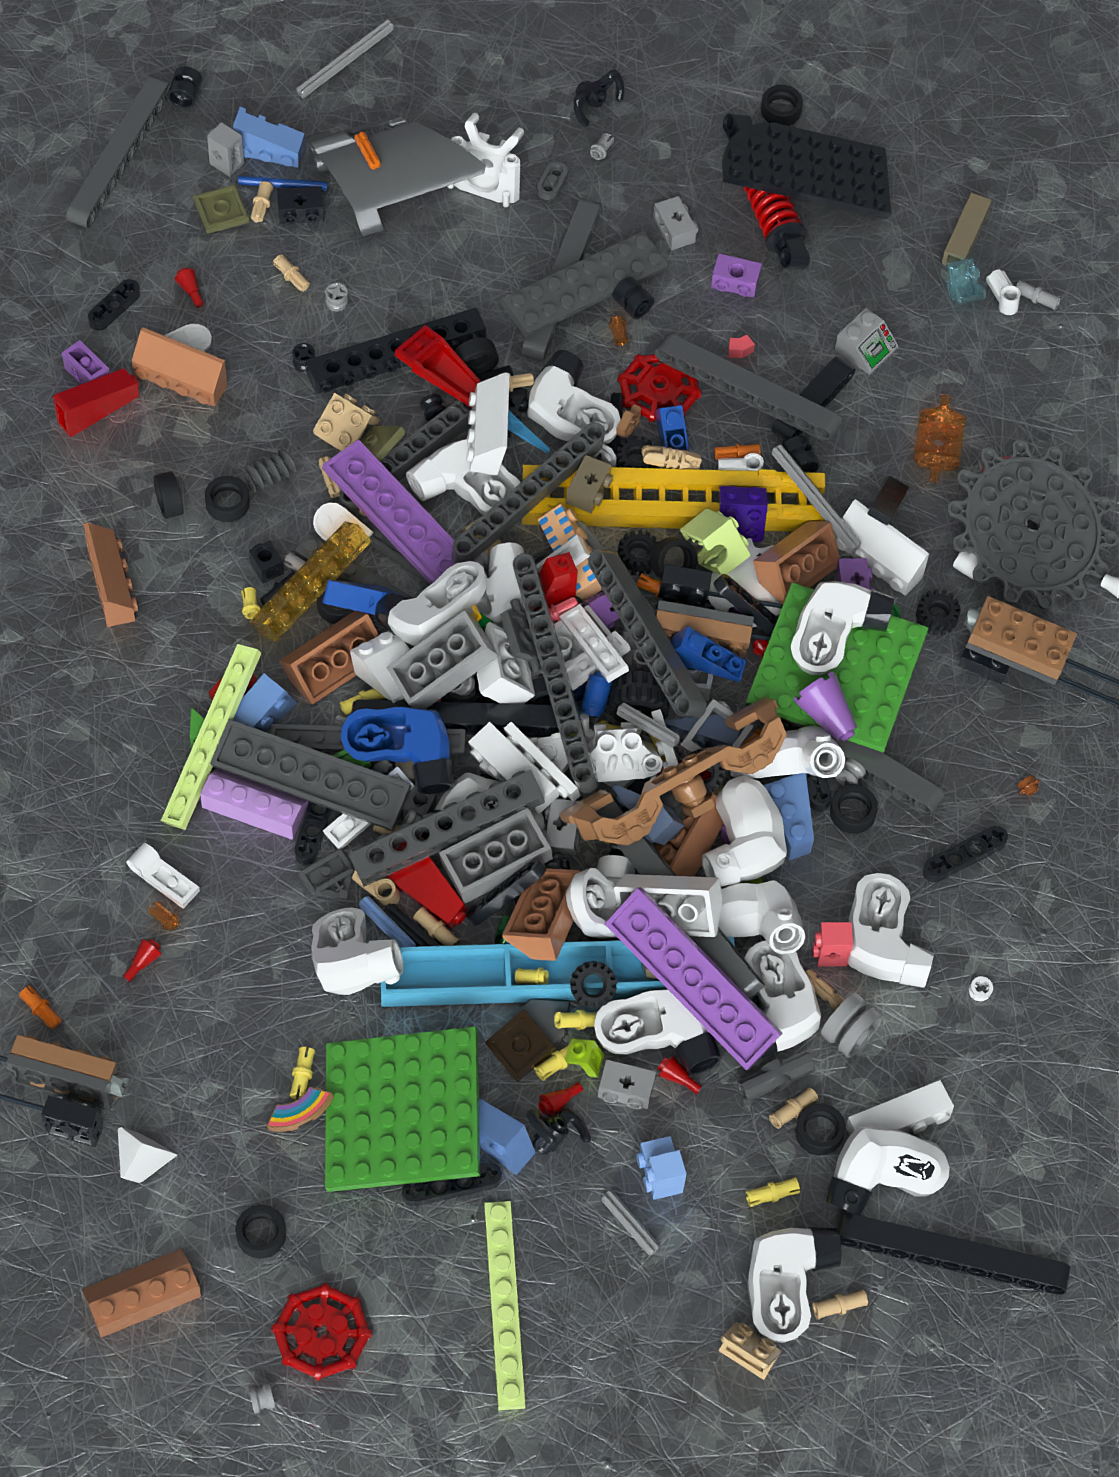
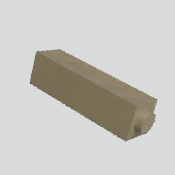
M974 193L970 194L944 251L942 265L963 271L989 214L991 199Z

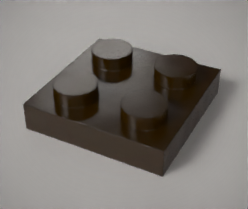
M524 1009L485 1041V1044L517 1082L556 1050V1047Z

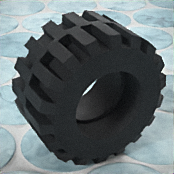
M629 671L613 680L609 693V712L616 721L628 722L617 715V708L622 703L640 710L651 719H653L651 712L661 709L663 719L668 717L670 703L652 672Z

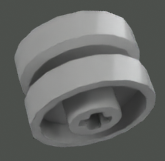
M856 992L839 1005L821 1030V1036L828 1042L836 1043L839 1041L838 1050L847 1058L853 1057L869 1042L884 1020V1015L875 1007L866 1010L867 1001Z

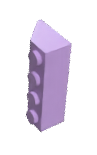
M218 768L210 773L200 793L202 808L292 840L309 804L307 800Z

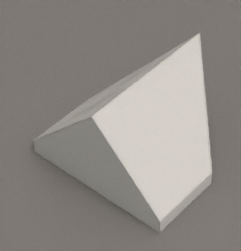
M123 1127L118 1128L120 1174L123 1179L141 1183L178 1155L139 1132Z

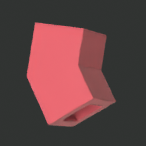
M748 335L741 338H730L728 357L744 358L754 353V342Z

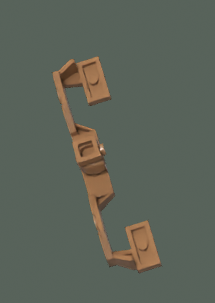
M763 697L724 719L727 727L737 731L759 719L765 724L759 737L740 748L722 745L706 748L697 754H690L684 757L683 762L663 769L662 774L646 782L636 807L617 818L602 817L595 812L613 802L611 794L600 789L561 811L559 815L562 821L571 825L576 823L584 841L599 840L628 846L649 834L663 806L659 796L669 790L672 791L675 800L683 804L681 808L685 815L694 819L715 807L712 798L705 796L707 789L702 777L698 775L699 773L720 762L723 769L747 774H754L773 763L787 735L776 710L778 708L776 701Z

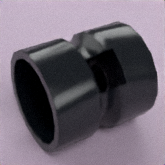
M182 66L177 68L168 91L169 101L179 108L193 107L202 83L201 74L191 67Z
M634 277L623 279L612 293L613 299L621 307H625V311L633 319L643 317L654 304V298L645 289H642V286Z
M795 436L782 444L804 472L816 473L818 471L820 463L806 436Z

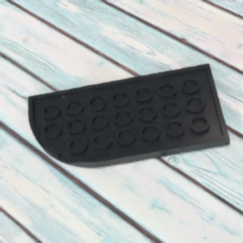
M759 123L738 131L731 138L723 153L722 174L723 182L885 219H888L891 215L886 148L778 123Z

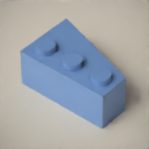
M239 107L233 124V130L242 135L244 158H253L264 162H273L299 168L305 151V134L281 123H278V126L265 121L266 117L259 115L257 118L245 113V108Z
M264 673L242 698L233 721L267 732L271 725L277 723L297 702Z
M806 773L794 774L763 785L782 816L788 861L811 853L814 834Z
M479 1098L480 1148L517 1175L536 1153L525 1125Z

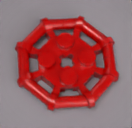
M637 354L634 356L631 364L617 378L623 394V406L630 409L633 404L640 406L641 415L653 423L656 421L655 410H657V407L660 409L667 408L670 405L671 407L679 406L680 403L677 400L683 394L687 396L681 404L685 417V413L702 395L697 379L663 362L659 363L656 367H652L653 364L649 365L650 363L661 362L655 354ZM638 368L642 369L638 376L633 375ZM688 378L689 386L683 385L681 379ZM655 383H664L663 388H657ZM629 385H636L637 392L631 394ZM643 400L651 405V410L638 403V401Z
M323 1283L321 1286L296 1294H289L287 1296L288 1300L276 1323L271 1326V1332L275 1335L282 1356V1364L284 1366H291L314 1377L315 1381H321V1378L356 1368V1362L368 1339L372 1338V1330L368 1327L361 1306L362 1300L359 1297H352L329 1286L328 1283ZM321 1297V1304H313L306 1309L302 1304L303 1302ZM328 1297L346 1306L342 1310L336 1309L328 1305ZM294 1310H296L300 1314L294 1326L287 1325ZM353 1313L358 1329H349L346 1317ZM322 1326L326 1327V1331L329 1332L328 1336L322 1335L321 1338H318L315 1329ZM286 1335H294L298 1347L292 1351ZM349 1338L356 1339L349 1354L346 1353L344 1348ZM304 1354L315 1359V1366L299 1359V1357ZM339 1356L341 1359L340 1361L323 1366L322 1361L327 1360L328 1357Z

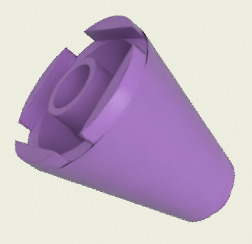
M834 672L828 673L829 679L824 681L822 677L799 693L802 696L801 698L795 696L793 700L836 741L842 739L845 742L855 735L854 730L857 726L838 678Z

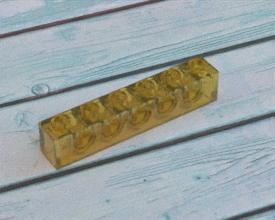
M345 521L249 622L264 639L276 642L326 590L328 580H336L372 540L358 524Z

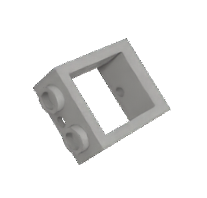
M713 699L706 708L704 715L698 719L683 740L678 751L687 756L691 752L701 749L692 740L712 712H715L724 719L735 713L730 711L731 708L725 702L720 700L717 702ZM748 724L741 728L742 733L732 747L740 748L754 726ZM712 766L706 769L711 774H713Z

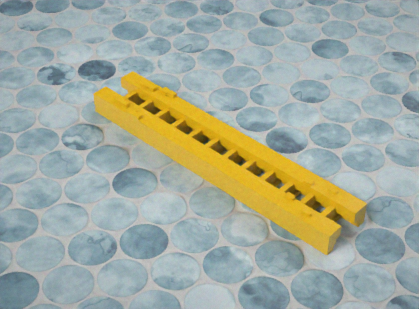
M523 465L522 481L541 465ZM611 467L613 480L609 487L610 499H603L601 505L595 506L592 513L566 504L567 490L577 472L576 470L558 486L564 487V498H550L549 494L522 518V525H540L538 518L559 504H562L567 509L571 508L578 517L576 522L583 521L586 526L681 529L705 509H710L714 512L719 511V502H712V491H719V486L766 488V492L774 493V504H767L764 531L794 532L808 521H825V519L813 505H807V497L787 472H776V470L768 469L734 471ZM804 472L821 494H824L825 473ZM541 478L543 481H549L547 478ZM620 488L633 489V500H620ZM642 489H658V501L642 500ZM665 490H681V501H665ZM688 490L704 491V502H689ZM781 493H797V504H782Z

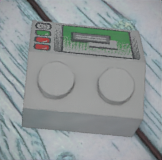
M867 308L837 335L835 346L837 353L869 376L898 349V344L884 320Z

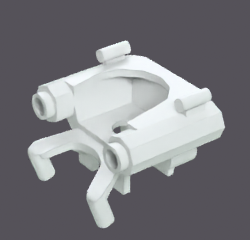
M473 113L465 123V129L470 141L466 142L460 136H454L451 141L486 165L484 174L448 185L447 187L452 189L456 186L460 190L503 203L504 207H508L509 203H515L519 200L520 159L515 154H510V151L522 138L524 130L517 128L507 141L502 139L499 146L490 145L487 143L490 135L478 133L475 124L479 120V115Z
M580 715L586 739L589 741L588 746L598 782L645 779L647 777L651 780L657 777V773L661 772L663 762L653 744L641 740L639 735L642 730L629 722H621V729L606 730V724H593V731L589 729V715ZM578 754L574 759H579L584 754ZM590 775L583 776L582 781L587 780Z

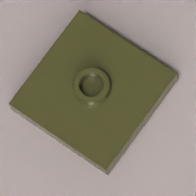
M235 184L193 196L194 204L207 234L249 223V216Z
M372 426L360 441L381 462L406 432L402 426Z

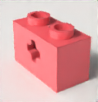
M821 922L819 932H815V942L812 943V956L817 958V967L848 966L849 954L853 948L851 922Z

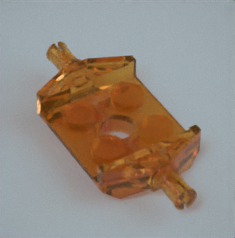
M946 394L941 396L940 406L921 410L913 460L919 466L929 469V482L933 483L934 477V483H938L941 471H953L959 467L961 461L960 456L966 417L949 408L951 396L947 395L945 400ZM941 440L945 445L937 446L933 441Z

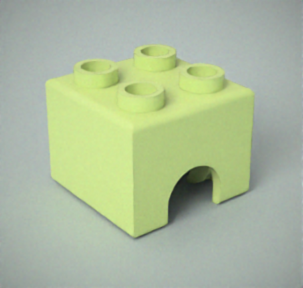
M705 509L680 529L686 541L691 538L693 543L697 540L699 545H703L702 550L697 554L699 565L719 575L730 573L751 555L747 548L749 546L748 541L737 530L739 527L737 521L732 516H724L720 511L714 512L710 509Z

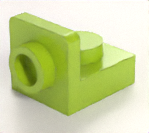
M571 1039L565 1061L568 1064L581 1065L589 1077L598 1078L605 1055L593 1040Z

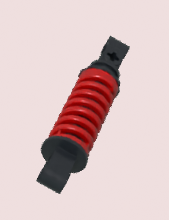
M729 113L723 120V129L729 141L738 131L753 125L748 115ZM743 187L759 227L762 230L768 250L778 254L783 268L806 269L810 262L809 252L803 242L806 237V229L800 219H798L797 212L794 211L795 207L790 202L791 198Z

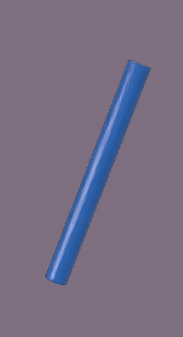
M239 176L238 185L259 186L260 182L266 181L271 183L273 187L278 188L321 186L323 191H327V182L248 176Z

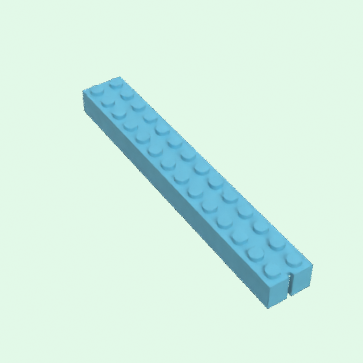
M727 937L735 947L734 937ZM622 941L564 942L556 961L531 959L511 944L400 947L403 959V974L400 975V979L396 983L387 984L385 981L381 982V1007L529 1002L531 999L577 1001L570 990L571 975L578 966L584 962L591 961L605 964L615 974L617 989L612 1000L627 999L648 991L668 989L658 979L646 978L641 961ZM538 967H543L544 970L549 972L547 985L516 984L515 982L517 968L537 969ZM596 974L587 976L583 983L585 991L589 994L599 993L603 988L602 978Z

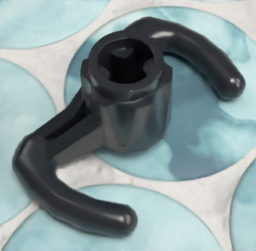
M610 70L606 75L593 83L585 81L577 86L574 98V112L577 120L584 127L589 125V120L583 114L582 105L586 103L596 108L602 106L607 97L606 90L614 81L616 83V100L618 102L623 101L624 82L617 70Z
M563 1108L559 1112L558 1117L549 1118L543 1117L536 1109H531L527 1112L526 1116L529 1123L536 1131L533 1136L535 1138L533 1145L543 1154H549L551 1151L554 1152L568 1135V1122L577 1129L584 1143L591 1141L587 1127L570 1109Z

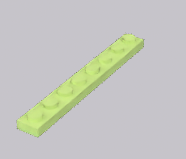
M237 644L161 819L163 823L186 830L199 800L200 793L213 766L210 762L229 719L233 720L261 656V652L258 649Z
M511 1201L484 1203L498 1410L525 1409Z

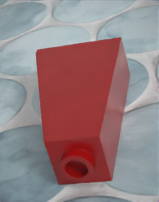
M123 368L55 394L53 401L57 423L70 438L139 397V382L133 374L130 375Z
M570 552L547 558L539 574L548 606L551 608V604L555 606L572 597L576 598L578 571ZM537 607L533 611H538L541 607Z
M401 843L396 851H403L407 844ZM430 857L385 877L391 880L398 890L421 907H425L430 914L438 920H442L450 929H453L455 925L459 926L467 916V908Z

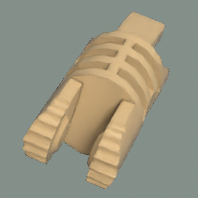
M644 445L641 448L643 461L646 464L671 469L699 470L702 459L699 454L663 446Z

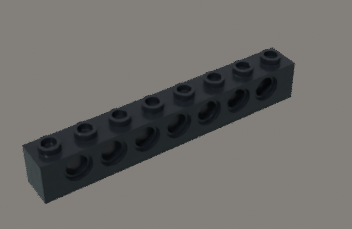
M472 308L306 360V374L315 394L330 392L335 388L349 386L354 382L372 379L377 375L394 372L399 368L408 366L395 356V350L425 325L442 336L454 351L458 346L470 339L486 338V326L477 308Z

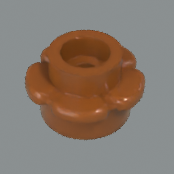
M1033 775L1026 777L1017 785L1020 790L1019 793L1021 795L1026 794L1027 797L1033 795L1039 790L1038 784L1040 780H1036Z

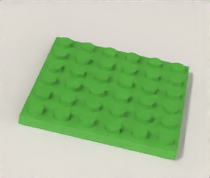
M792 582L745 706H749L759 699L767 697L776 701L778 706L776 710L780 718L803 726L814 725L821 727L793 700L795 696L801 698L802 696L799 693L822 677L825 681L830 677L828 673L810 675L802 671L793 658L791 643L796 633L800 614L814 589ZM891 615L886 632L862 629L859 626L851 629L845 642L843 659L831 671L838 678L857 726L854 730L855 735L848 741L884 753L929 627Z
M476 1026L326 1043V1091L334 1095L332 1102L326 1109L325 1189L327 1192L480 1176L478 1030Z

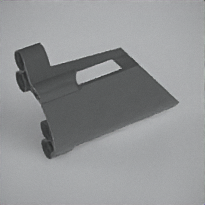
M394 115L330 134L329 130L308 136L319 173L329 170L354 210L362 237L384 230L378 208L482 175L486 167L482 161L455 142L416 121L409 123L400 115ZM387 124L392 129L368 136V140L381 162L379 168L372 170L365 160L360 147L357 145L355 138L351 136Z

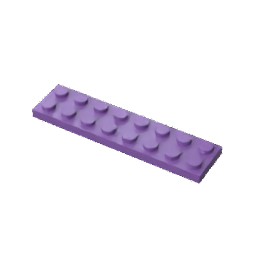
M359 439L322 465L323 471L430 585L449 567L455 565L452 560L453 538ZM463 549L458 550L460 553H466Z
M641 887L637 888L606 921L605 925L745 1070L750 1069L783 1034Z

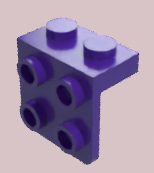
M719 486V511L724 516H732L739 525L737 530L746 539L751 538L753 542L763 541L767 514L766 488Z

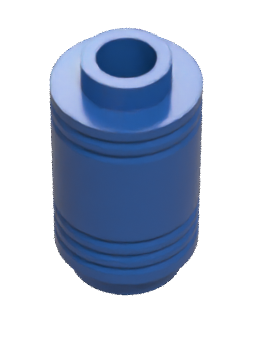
M600 672L589 675L582 705L580 706L582 714H588L595 718H600L601 714H604L613 682L608 683Z

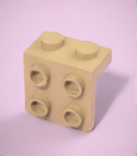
M334 393L314 427L313 433L335 448L343 451L358 439L360 440L368 424L377 426L380 418L375 416L376 411L364 404L363 407L357 405V399L345 393L342 396Z
M735 1322L723 1334L721 1338L723 1344L719 1351L764 1380L780 1355L781 1350L776 1348V1344L773 1341L761 1338L753 1333V1329L748 1325Z

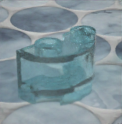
M973 258L947 263L946 271L949 272L950 281H947V288L951 300H956V305L982 301L986 298L984 286L977 282V279L980 278L978 266H975Z

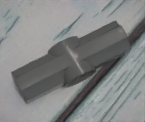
M806 1051L782 1061L779 1059L770 1061L760 1071L737 1081L739 1093L746 1102H749L769 1092H781L788 1088L793 1081L815 1072V1066L810 1054Z

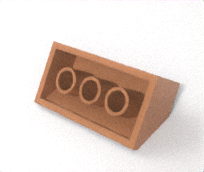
M142 327L132 357L133 374L140 379L152 381L162 388L172 389L182 396L194 398L201 404L215 407L228 387L225 360Z
M808 521L753 560L758 582L781 604H784L792 582L810 588L837 568L840 556L831 522Z
M88 522L83 523L87 549L107 627L135 621L134 612L138 611L135 597H130L129 592L133 591L130 577L125 578L124 572H128L126 559L120 558L119 553L123 552L120 538L115 539L112 529Z
M355 610L279 660L289 681L308 703L313 705L356 676L350 650L379 636L368 613Z
M706 793L705 795L712 798L715 805L714 808L695 819L685 815L683 820L685 826L679 831L676 840L670 839L665 845L656 843L655 849L677 876L695 877L702 865V855L707 853L714 844L715 838L724 824L716 809V795L714 793Z
M547 868L544 875L521 893L502 934L503 939L531 959L556 961L574 921L567 905L566 891L575 874L579 873L580 870Z
M182 1249L82 1289L101 1338L201 1297L198 1282Z

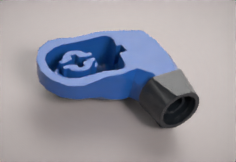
M410 707L376 710L366 708L356 710L347 716L341 728V741L344 749L354 759L365 762L389 760L406 763L412 761L414 764L412 770L418 792L421 794H439L453 788L451 746L445 724L437 711Z

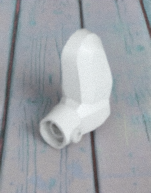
M467 439L455 441L439 448L428 458H424L406 472V478L411 490L421 501L442 494L446 490L454 489L461 498L469 501L482 515L488 512L521 482L517 477L509 473L502 463L497 475L471 472L470 462L466 461L468 447H471V443H467ZM513 506L508 507L509 509H512V510L517 509L516 507H513Z
M510 542L498 544L491 548L489 554L490 577L487 578V588L476 605L479 612L494 621L495 625L502 629L503 623L500 614L506 610L513 611L510 604L511 600L520 599L522 610L526 613L513 569L514 558L519 554H523L524 549L521 545Z
M811 725L798 730L786 731L787 735L773 763L754 774L730 770V775L732 777L763 778L809 773L821 778L836 777L844 767L845 756L840 746L822 727Z
M739 776L729 780L716 796V809L726 826L731 844H724L702 855L705 876L719 878L720 887L762 877L782 865L787 854L782 816L767 789L759 781L747 776Z
M618 855L601 857L598 860L597 869L589 868L575 874L567 888L566 901L572 919L585 935L601 940L619 939L605 923L617 911L614 886L625 874H635V867L627 857Z
M874 873L866 875L857 883L854 902L848 920L852 924L853 948L849 954L848 964L850 967L870 977L924 988L931 969L934 953L912 943L908 945L901 939L904 914L910 901V895L907 887L899 879L889 874Z
M773 880L761 884L737 883L721 889L722 906L718 927L726 937H748L760 934L766 939L772 949L780 954L794 953L802 946L805 940V933L801 916L789 892L777 881Z
M352 907L332 911L319 918L313 924L312 961L323 989L327 992L349 995L374 983L378 984L384 981L387 984L396 983L400 979V975L403 974L402 954L395 939L375 940L366 943L365 914L361 909Z

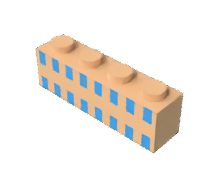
M559 504L538 518L553 552L578 535L582 537L590 554L593 549L585 541L587 539L586 533L576 523L578 520L577 515L571 508L567 509L562 504ZM588 558L576 566L578 571L576 596L585 601L603 589L589 567Z

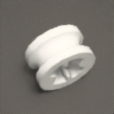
M976 977L969 986V994L974 1000H987L992 994L993 984L986 977ZM984 985L986 987L984 992L976 991L978 986L982 987Z

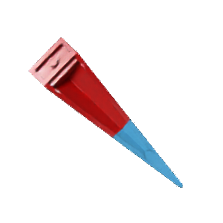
M425 325L395 350V356L410 366L412 372L469 406L470 393L475 392L477 383L481 381L442 336ZM508 410V430L549 454V447Z

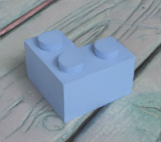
M671 1136L640 1143L636 1159L639 1168H644L646 1175L643 1177L646 1192H651L652 1199L655 1200L683 1193L686 1171L680 1150L675 1151Z

